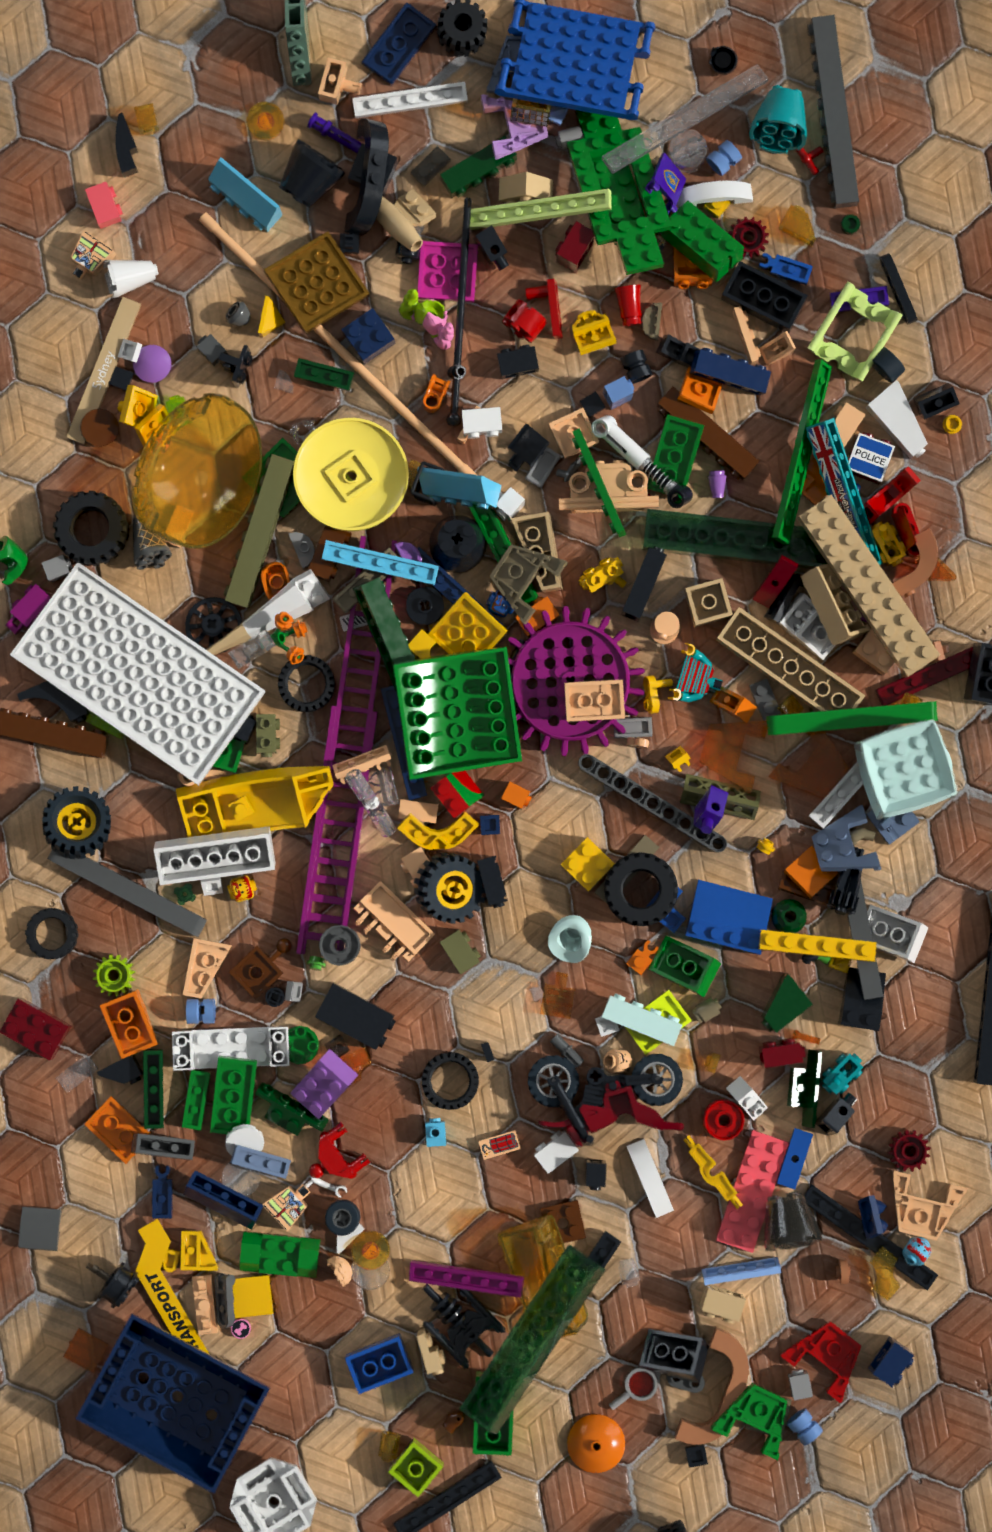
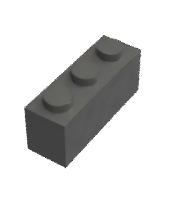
M134 1134L131 1153L193 1160L195 1140Z

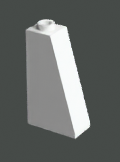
M896 380L866 406V409L910 459L914 456L918 458L926 451L924 447L928 443L900 383Z

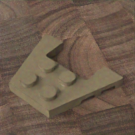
M510 544L490 574V578L508 600L511 608L520 617L521 622L527 624L536 610L521 599L522 595L542 566L559 577L568 562Z

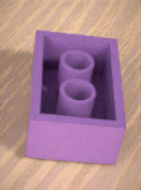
M329 1049L290 1094L315 1117L320 1119L358 1074Z

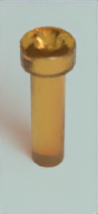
M794 1030L792 1038L795 1040L798 1038L815 1044L820 1043V1038L800 1033L799 1030Z

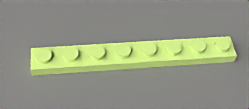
M602 189L471 209L470 230L488 228L491 225L495 227L612 210L611 190Z

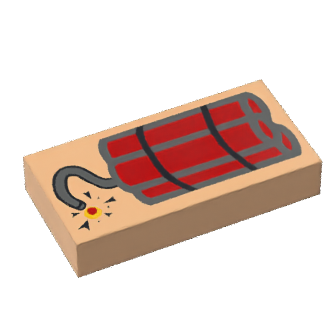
M516 1130L478 1141L484 1160L521 1149Z

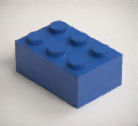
M400 1333L350 1352L345 1356L358 1394L414 1372Z

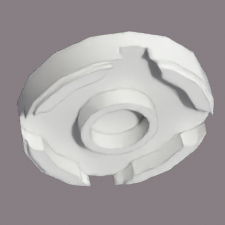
M238 1125L226 1135L225 1146L231 1156L235 1144L262 1151L264 1137L262 1132L252 1125Z

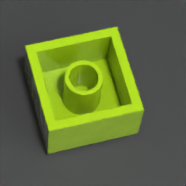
M413 1438L389 1467L388 1473L419 1497L443 1468L444 1462Z

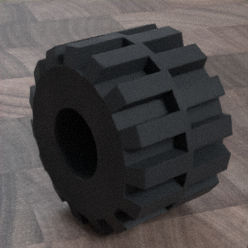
M455 0L454 5L451 2L446 4V10L442 9L440 12L437 28V37L440 38L439 43L441 46H446V52L450 53L452 50L454 51V56L459 57V53H464V57L469 56L470 51L475 54L479 46H483L488 24L484 10L479 11V5L476 2L474 5H471L470 0H465V3Z

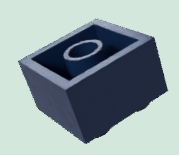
M373 308L341 329L343 335L364 365L395 344L394 337Z
M889 1336L868 1366V1369L877 1378L893 1387L894 1384L898 1385L903 1377L901 1374L905 1368L909 1369L914 1362V1354Z

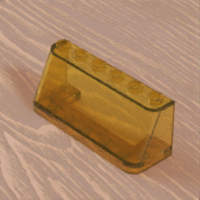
M546 1215L502 1230L497 1235L498 1243L502 1247L504 1260L508 1264L511 1275L524 1277L523 1296L521 1298L518 1297V1299L521 1300L523 1313L528 1320L530 1333L534 1337L535 1342L576 1335L587 1323L588 1312L555 1218L552 1215Z

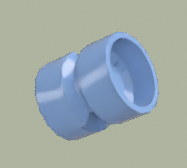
M725 140L718 146V151L714 150L706 157L710 167L719 176H723L730 170V165L734 166L742 159L738 149L729 140Z
M187 999V1024H198L200 1021L204 1024L215 1023V999H203L202 1002L199 999ZM201 1008H204V1014H201Z
M806 1408L796 1412L786 1423L793 1433L798 1432V1439L804 1446L813 1442L823 1432V1429L816 1421H811L812 1415Z

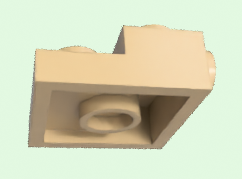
M425 1328L418 1330L417 1339L427 1374L432 1373L434 1376L443 1373V1364H445L446 1360L443 1349L439 1350L438 1345L432 1346L431 1334L427 1333Z

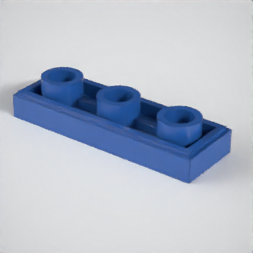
M794 1128L776 1182L777 1184L796 1189L813 1137L812 1133ZM793 1155L798 1156V1159L795 1162L791 1160Z

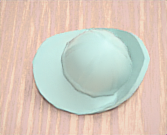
M577 915L561 918L554 925L548 936L550 952L564 962L578 963L584 960L589 953L592 939L589 924L581 916Z

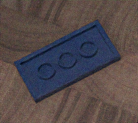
M406 2L362 60V65L392 86L435 30L437 24Z

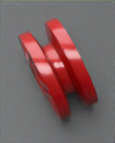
M726 1099L715 1100L704 1110L703 1126L707 1133L715 1139L722 1141L731 1140L737 1137L743 1130L745 1123L744 1113L734 1102ZM721 1115L728 1116L727 1124L721 1125L719 1123Z

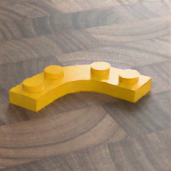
M464 811L450 826L445 829L436 830L425 826L413 814L409 813L397 826V829L422 848L446 850L462 843L479 826V823Z

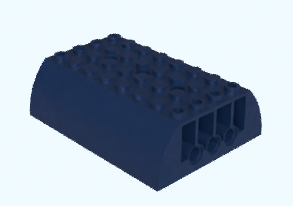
M132 1313L76 1419L204 1489L215 1493L270 1387ZM142 1372L147 1373L149 1376V1381L146 1383L141 1382L138 1378ZM174 1391H180L183 1394L181 1401L173 1399L172 1394ZM210 1409L215 1410L217 1418L209 1419L206 1414L207 1411Z

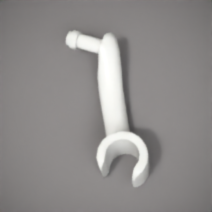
M311 1177V1180L305 1184V1187L308 1188L315 1182L323 1188L334 1191L338 1197H341L338 1193L339 1188H343L347 1193V1188L344 1185L335 1186L319 1178Z

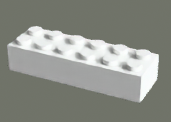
M270 826L157 841L154 845L160 885L275 870L276 862Z

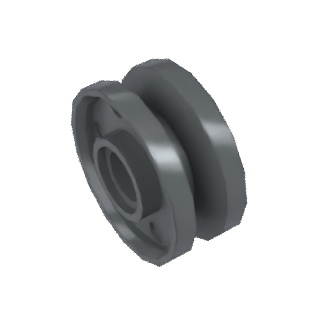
M337 925L330 927L323 933L319 942L320 953L327 962L340 966L347 965L356 959L360 952L361 943L359 936L352 928ZM338 940H343L345 943V948L342 951H338L335 948V943Z

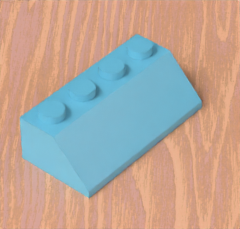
M220 157L208 178L211 185L210 189L216 194L221 193L225 196L224 200L230 206H237L240 209L238 212L246 219L250 217L254 221L253 224L262 231L264 229L269 232L282 216L280 206Z
M423 467L419 477L423 494L433 498L435 502L445 500L446 503L453 505L461 502V505L472 507L474 504L478 508L488 510V507H497L502 485L483 476Z

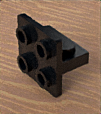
M247 345L243 346L239 358L221 353L218 359L222 367H224V371L233 374L232 382L236 388H239L240 384H244L247 375L244 373L245 369L251 365L253 359Z

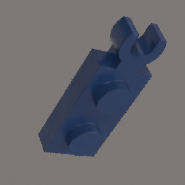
M157 1165L155 1173L158 1179L152 1180V1219H172L173 1179H167V1175L170 1173V1166L167 1165L166 1172L161 1173L160 1167Z

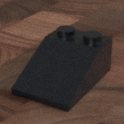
M849 968L848 973H846L838 1024L879 1031L886 973L879 972L883 997L864 1000L858 968Z
M649 1329L639 1366L680 1380L700 1383L709 1345L703 1338Z

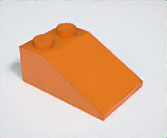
M139 989L100 1005L121 1059L158 1045Z

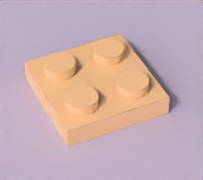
M584 408L549 423V427L564 459L581 452L580 448H575L572 438L575 437L572 432L580 428L589 448L599 443L598 438L592 433V425Z

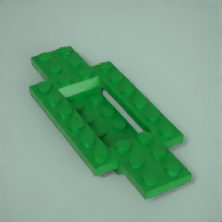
M575 110L584 139L567 142V149L580 191L582 193L602 189L611 190L612 210L587 213L597 246L614 242L618 247L626 275L662 268L664 262L655 233L671 230L672 225L661 191L655 192L653 190L649 194L645 190L646 185L653 177L654 169L641 128L636 127L622 130L617 117ZM626 151H627V154H628V158H629V161H630V164H631V167H632V170H633V173H634V177H635V180H636V183H637V186H638V189H639V192H640V195H641V199H642V202H643V205H644V208H645L647 217H645V214H644V211H643V208H642V205H641V202H640V199H639V195H638V192H637V189H636V186H635V183H634V180H633V176H632V173H631V170H630V167H629V164H628V161H627V158H626Z

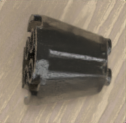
M786 1193L787 1197H779V1195L767 1197L764 1229L765 1251H775V1248H779V1250L795 1249L813 1245L815 1240L818 1242L823 1241L818 1224L805 1196L801 1193Z

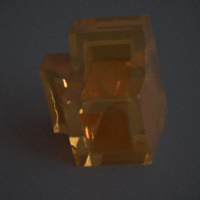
M365 1046L342 1056L343 1061L358 1074L353 1081L354 1083L362 1080V1070L372 1065Z

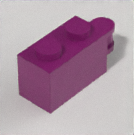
M37 584L29 586L24 592L25 596L21 600H16L11 606L12 610L10 613L14 616L5 626L15 635L24 627L29 629L52 598ZM17 619L21 622L19 626L14 624Z

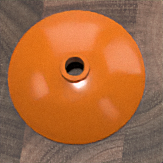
M590 1414L580 1418L572 1426L567 1438V1448L572 1461L579 1468L590 1473H602L615 1467L621 1460L625 1450V1437L621 1427L612 1418L602 1414ZM599 1443L600 1448L594 1449L593 1445Z

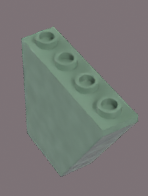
M285 0V30L293 86L312 85L306 0Z

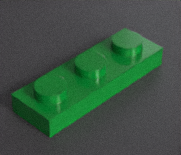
M191 1070L182 1128L202 1130L211 1072Z

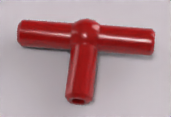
M819 146L809 153L804 148L801 150L795 149L801 157L802 163L807 166L812 175H817L819 170L812 159L822 154L823 148Z

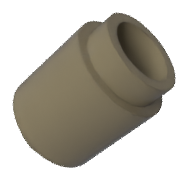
M709 997L696 1005V1008L692 1011L699 1023H706L721 1013L720 1009L722 1006L717 998L713 1000L712 997Z

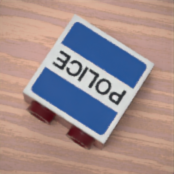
M859 433L848 458L853 475L879 485L883 480L895 446L891 445V442L888 440H877L869 433Z

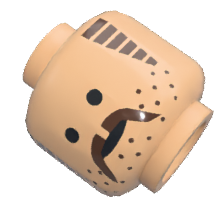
M611 1049L604 1056L603 1064L605 1069L611 1074H626L631 1068L632 1058L630 1053L624 1049Z

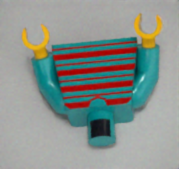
M684 643L688 646V650H681V653L686 654V658L676 689H669V691H673L674 696L668 697V699L689 703L702 699L703 696L707 695L709 688L720 691L723 680L712 677L714 668H712V663L702 652L695 649L694 645Z

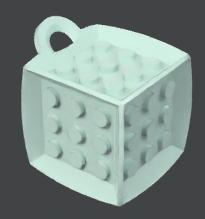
M932 719L895 728L863 741H858L854 745L863 785L877 820L912 812L948 798H955L957 795L952 771V760L945 748L938 727Z

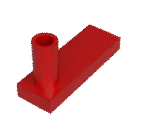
M554 278L547 279V285L526 288L527 300L549 297L553 337L555 339H562L563 332L556 280Z

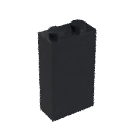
M656 546L653 549L649 547L621 613L622 616L639 622L667 554H664L663 549Z
M336 983L332 984L315 1018L375 1050L378 1046L382 1048L387 1039L384 1036L387 1029L391 1031L396 1022L393 1019L394 1014Z

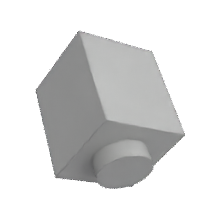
M64 555L42 562L47 579L51 583L67 577L71 569H73L70 558L67 559Z
M795 1369L791 1371V1374H787L794 1401L813 1397L809 1374L806 1370Z

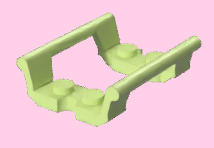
M847 281L809 344L808 349L826 362L835 360L838 363L837 369L863 382L874 364L873 359L882 350L903 315L879 302L873 305L868 302V295L856 289L852 283ZM846 301L850 303V307L855 312L870 321H879L886 326L885 331L865 362L859 363L850 352L835 343L823 341L825 332L842 304Z

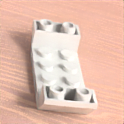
M288 1027L228 1028L172 1032L173 1071L217 1068L219 1056L257 1060V1066H290Z

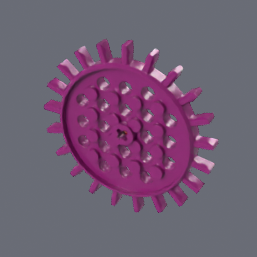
M563 606V622L556 624L551 623L550 616L545 610L542 612V619L546 627L536 632L530 623H523L524 629L529 632L531 637L524 644H521L513 637L508 639L511 645L519 649L515 660L508 658L509 665L512 666L511 682L514 702L519 711L516 713V719L518 720L523 717L530 724L529 728L523 732L522 739H528L534 730L539 731L545 735L540 746L542 751L547 749L550 739L555 738L562 740L560 749L562 756L567 755L568 742L580 740L583 754H588L589 747L586 738L597 735L600 743L607 747L609 746L608 739L603 734L606 728L613 725L618 732L622 734L626 732L623 725L618 723L616 719L596 720L593 724L587 721H578L575 725H570L566 717V677L571 678L573 676V682H583L584 677L587 674H591L595 681H601L606 673H611L614 680L623 679L624 711L629 715L637 716L638 714L634 708L628 707L625 703L628 694L640 696L644 695L645 692L640 688L630 687V676L641 675L645 673V670L643 668L630 670L626 661L627 657L635 655L639 650L638 648H630L626 652L621 651L617 642L626 635L627 631L625 629L619 631L614 638H611L604 632L605 627L609 624V616H605L601 620L598 628L587 623L590 616L589 608L584 609L581 622H570L568 606ZM584 636H589L592 639L591 646L584 647L581 640ZM566 637L571 638L573 641L572 647L568 649L562 645V641ZM547 638L552 639L554 642V646L550 650L545 649L543 646V642ZM604 654L612 656L611 664H603L602 656ZM590 655L593 658L591 666L583 664L584 656ZM567 656L574 659V665L570 668L566 667L563 663ZM547 658H553L555 661V666L552 669H548L544 665ZM528 659H533L536 662L535 669L528 670L525 667V662ZM548 677L556 679L555 687L549 688L546 686L545 682ZM528 679H536L537 687L535 689L527 687L526 682ZM555 696L558 703L555 707L548 706V697ZM531 697L538 699L539 704L536 708L528 706V700ZM551 715H556L559 718V723L556 726H551L548 723V718Z

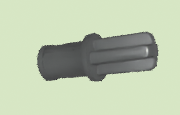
M559 1033L549 1041L561 1052V1056H564L573 1063L575 1068L583 1063V1059L572 1049V1045H569Z

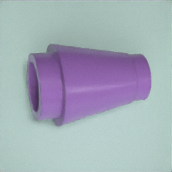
M724 470L709 471L708 480L712 498L724 497L727 476Z

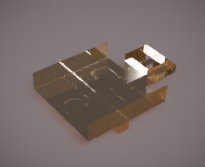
M556 972L555 984H545L540 1014L566 1019L571 1018L575 989L566 987L568 974Z

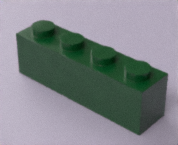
M503 136L498 140H505L507 137ZM491 143L441 173L440 179L452 198L457 196L458 198L463 196L470 187L473 186L475 188L483 183L482 180L485 178L496 176L500 169L513 166L516 163L517 154L514 152L495 160Z
M163 1049L143 1050L144 1129L164 1128Z

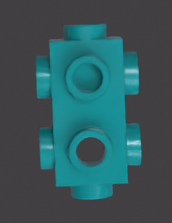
M842 1053L835 1060L837 1064L832 1069L828 1067L822 1073L824 1077L821 1080L824 1083L822 1087L829 1094L832 1092L836 1095L838 1093L842 1094L849 1087L848 1083L852 1079L856 1080L862 1074L861 1069L863 1066L860 1064L862 1060L855 1053L852 1055L850 1053L846 1055ZM850 1063L851 1069L846 1070L845 1064Z

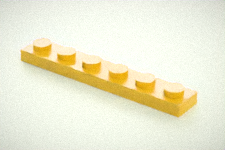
M760 930L759 950L875 962L876 942Z

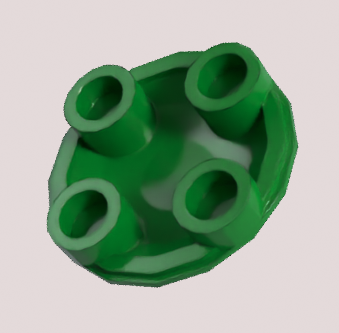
M296 1026L288 1030L289 1061L298 1065L306 1064L313 1060L319 1049V1041L315 1032L304 1026Z

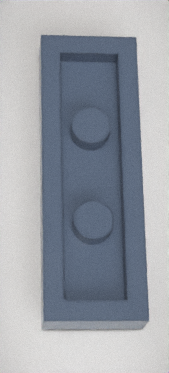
M235 1144L230 1163L286 1179L291 1160Z

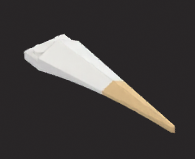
M309 569L293 578L254 614L206 650L216 655L276 628L275 616L280 614V612H287L294 620L314 611V607L330 599L329 594L313 571Z

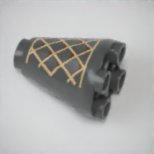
M147 515L135 517L133 519V557L137 570L153 566L154 568L163 567L165 565L164 562L172 556L170 548Z

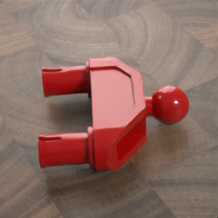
M339 1122L328 1132L323 1131L320 1133L318 1159L321 1163H315L310 1166L309 1174L315 1179L321 1178L326 1169L329 1174L354 1179L358 1175V1171L371 1163L368 1158L361 1163L367 1157L364 1153L351 1163H347L336 1148L334 1141L348 1132L346 1127L338 1131L344 1126L342 1122Z

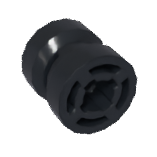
M279 987L269 989L265 996L266 1002L273 1007L282 1005L285 1001L284 990Z

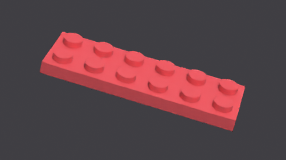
M755 1130L751 1131L733 1186L737 1191V1198L743 1205L736 1209L732 1202L728 1201L716 1241L753 1253L789 1142Z

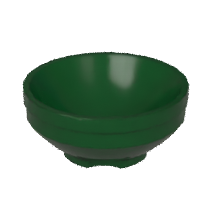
M784 899L773 908L772 922L780 932L796 933L806 923V910L800 902L794 899ZM787 911H793L796 914V919L793 922L785 920V913Z

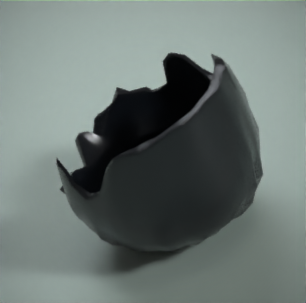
M728 46L712 47L709 64L713 71L720 75L732 73L738 63L736 52Z

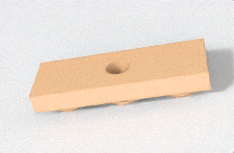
M740 306L735 307L732 314L749 365H754L758 362L759 357H761L758 346H754L753 339H755L752 328H748L747 321L749 319L746 310L743 311Z

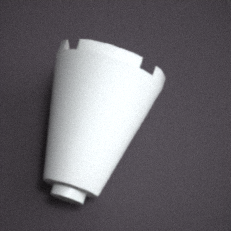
M105 260L103 263L104 268H108L105 278L112 298H117L155 280V276L158 275L157 266L152 264V261Z

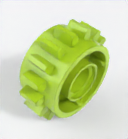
M113 954L109 955V960L103 957V963H96L99 968L93 970V972L97 973L93 980L98 981L95 986H101V993L108 991V996H111L115 992V995L119 996L120 991L124 994L127 993L126 987L132 988L130 982L135 981L132 974L136 973V971L131 970L132 963H126L128 958L121 960V955H117L116 959H114ZM112 970H116L119 973V978L116 981L110 978Z

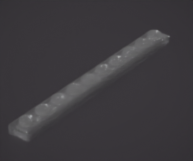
M756 64L602 156V161L611 173L614 174L767 83L768 77L759 65Z

